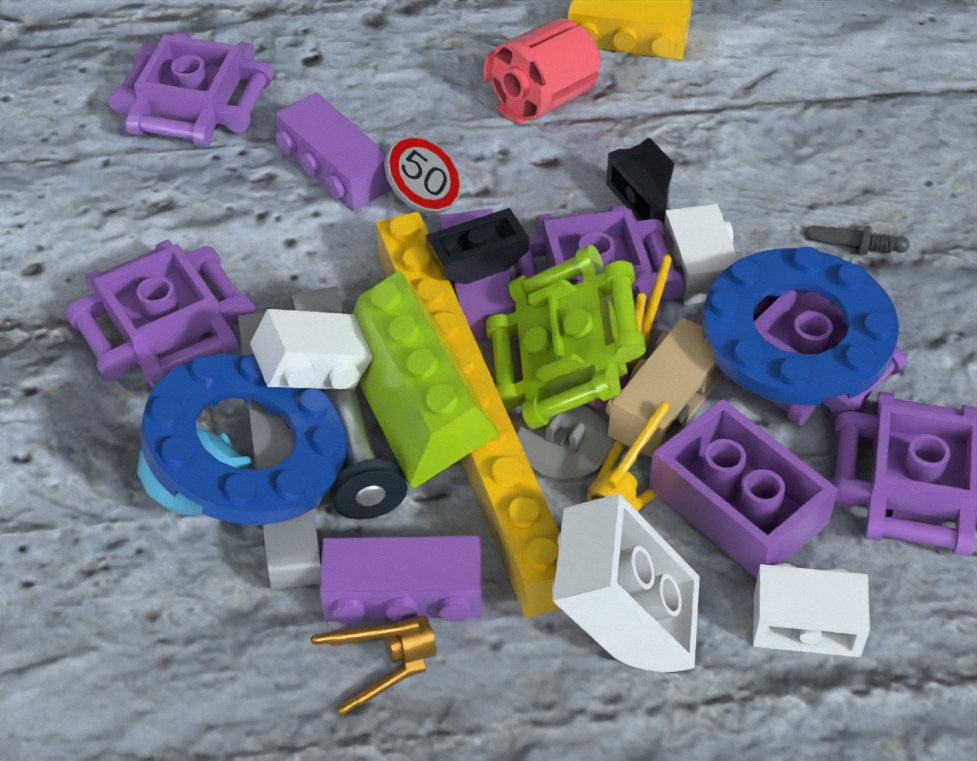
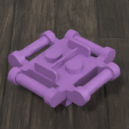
M176 32L174 35L164 34L158 45L142 44L135 54V64L121 87L114 89L108 99V103L116 112L121 114L128 113L126 129L130 134L143 135L145 132L191 139L195 145L209 146L213 139L216 124L226 125L229 130L236 133H243L247 130L252 119L250 113L263 88L270 85L274 77V71L268 64L254 61L255 48L252 43L239 42L238 45L194 39L191 38L190 34ZM240 79L249 80L236 106L228 105L227 103ZM151 113L160 114L161 118H160V117L150 116V114H151Z
M623 204L610 206L609 211L552 218L551 214L537 215L538 234L528 235L529 251L516 262L520 276L525 275L529 278L538 274L534 261L537 256L546 255L548 266L551 268L575 257L577 250L593 245L602 258L604 272L605 267L615 261L623 260L632 263L635 274V282L631 285L633 298H636L637 294L641 292L646 295L645 315L657 273H652L644 246L649 249L656 272L659 271L663 256L670 255L665 243L667 233L661 221L657 219L635 221L632 210L626 209ZM672 261L661 295L666 300L680 297L686 289L683 277L679 272L675 271ZM583 274L568 281L572 285L583 282ZM657 308L653 323H658L659 308Z
M167 239L156 244L155 250L103 272L96 269L85 274L87 285L92 294L71 303L67 307L65 315L72 327L81 331L98 359L97 368L104 379H119L127 372L129 367L138 363L149 385L154 388L166 374L184 363L201 356H212L221 352L223 354H230L239 349L237 339L228 323L231 321L239 323L238 315L254 313L255 306L247 295L240 294L220 266L221 259L214 248L204 246L185 254L178 244L173 245ZM199 274L207 277L223 301L218 302ZM106 313L125 344L113 349L96 322L97 316ZM211 331L213 336L202 340L201 335ZM158 354L160 359L157 360L155 355Z
M791 289L782 296L768 295L761 303L755 306L753 312L755 328L766 341L781 350L796 354H819L832 349L846 337L848 326L842 319V311L835 304V307L830 305L831 300L811 291L801 294L800 289ZM896 346L888 369L868 390L850 399L845 394L822 399L821 403L830 408L834 417L845 411L861 412V404L889 375L897 374L907 363L906 355ZM722 370L720 371V375L731 383H736ZM767 399L787 411V418L798 425H803L817 406L793 405Z
M879 391L874 415L854 411H845L838 414L835 422V434L839 437L835 479L830 482L838 488L834 505L843 508L852 507L856 504L868 506L864 539L881 541L882 537L952 548L953 554L970 557L975 539V524H977V407L962 405L961 409L912 402L894 399L893 393ZM862 437L873 439L870 482L855 479L858 443ZM886 509L892 510L891 517H885ZM943 520H954L955 528L941 526Z

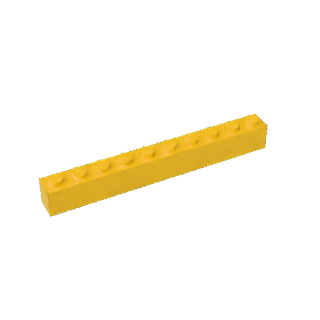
M419 211L377 221L379 260L386 277L400 270L424 300L499 435L463 457L461 462L525 619L561 609L552 601V582L556 575L559 551L558 535L560 532L450 281L444 279L426 246L425 235L429 233Z

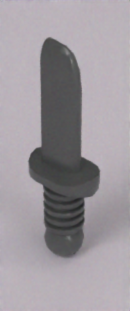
M812 225L808 227L806 233L809 238L815 241L860 246L859 252L861 255H867L870 248L871 250L876 249V251L880 249V251L885 250V252L889 250V252L904 253L910 247L909 240L906 237H894V235L890 236V234L885 236V234L881 235V233H878V235L876 233L872 234L873 229L871 226H865L864 231Z

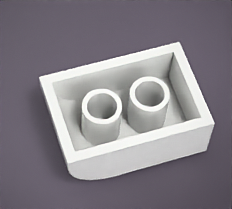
M620 493L564 508L561 532L558 535L559 551L556 575L552 582V601L608 653L629 666L659 672H676L695 668L700 576Z

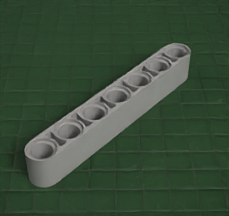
M265 312L238 315L242 355L254 354L250 342ZM252 400L248 406L256 470L277 466L288 458L294 448V437L292 430L287 428V422L283 417L269 414L259 402ZM314 509L291 520L263 525L272 591L319 584L321 581V557Z

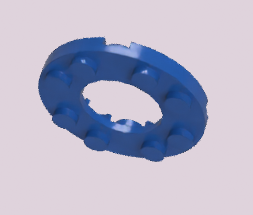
M813 247L772 249L754 253L727 267L715 279L706 296L702 332L704 339L707 338L715 354V363L737 384L770 400L793 405L813 406L821 405L822 399L845 394L850 399L873 386L884 375L892 361L898 340L899 324L896 310L890 297L863 267L852 264L837 256L820 252ZM791 289H800L801 294H805L807 291L819 293L831 300L830 305L835 307L836 304L842 311V319L848 326L846 337L836 347L819 354H796L784 351L766 341L755 328L753 319L755 306L761 303L768 295L782 296Z
M254 354L201 356L173 369L156 384L150 393L145 405L140 428V441L145 461L158 482L171 495L175 497L180 493L187 499L202 506V514L237 524L266 525L280 523L299 517L314 509L321 503L322 497L334 485L336 476L341 472L346 455V434L343 423L328 396L317 388L267 387ZM237 398L243 399L246 404H251V401L254 400L259 402L269 414L283 417L286 420L287 428L293 432L294 448L291 455L277 466L261 470L238 469L219 461L204 448L196 433V421L204 409L210 405L216 406L218 401Z

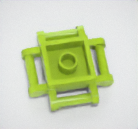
M588 245L577 250L576 256L529 278L522 275L509 282V292L515 302L516 311L508 315L496 314L487 318L486 333L487 337L492 339L497 391L506 410L522 405L523 418L531 429L544 426L549 423L551 417L598 398L602 401H607L620 395L619 377L627 374L626 363L641 357L646 352L644 336L638 332L631 287L635 282L632 263L623 260L615 261L608 264L604 272L602 258L598 250L593 245ZM583 274V282L572 285L568 281ZM519 335L523 380L515 383L510 340L511 337Z

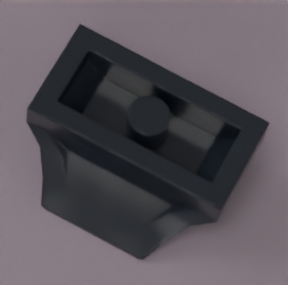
M646 138L640 144L630 149H617L608 153L606 185L628 209L632 210L633 215L638 221L657 219L664 224L666 210H670L669 191L675 163L651 138Z
M510 208L425 235L426 246L444 279L463 284L507 271L529 251V236Z

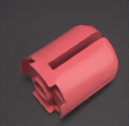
M563 18L546 22L500 44L495 50L487 54L483 66L484 82L491 81L494 92L501 102L496 108L507 119L518 124L529 120H536L585 95L594 87L599 77L598 70L601 67L600 53L592 35L583 26H577L576 22Z

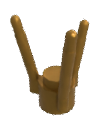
M426 615L393 624L314 634L310 638L311 643L314 645L330 644L331 646L384 639L391 662L401 660L403 663L402 667L337 707V712L340 715H345L356 707L363 705L405 678L426 672L423 659L436 656L435 639Z

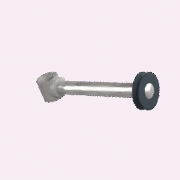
M337 286L291 295L294 311L344 314ZM326 389L327 396L338 412L346 434L345 462L347 468L338 473L335 483L330 490L334 499L333 505L339 514L350 519H374L385 515L398 507L406 497L408 486L404 480L402 469L392 461L375 458L356 390Z

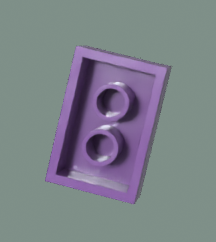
M724 399L713 405L652 454L649 489L756 579L760 564L775 565L784 563L829 524L838 488Z

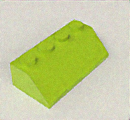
M398 270L358 297L353 314L369 345L373 358L358 383L410 486L415 489L490 441L499 433L427 305L403 273Z

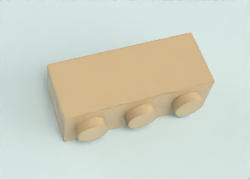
M682 317L670 332L666 330L662 332L651 356L647 360L642 358L638 361L633 369L630 381L624 389L620 388V395L609 399L606 406V414L610 415L607 436L631 447L651 416L664 401L670 404V408L641 453L652 458L655 450L685 427L722 378L720 375L721 369L714 361L715 354L707 338L704 339L701 325Z

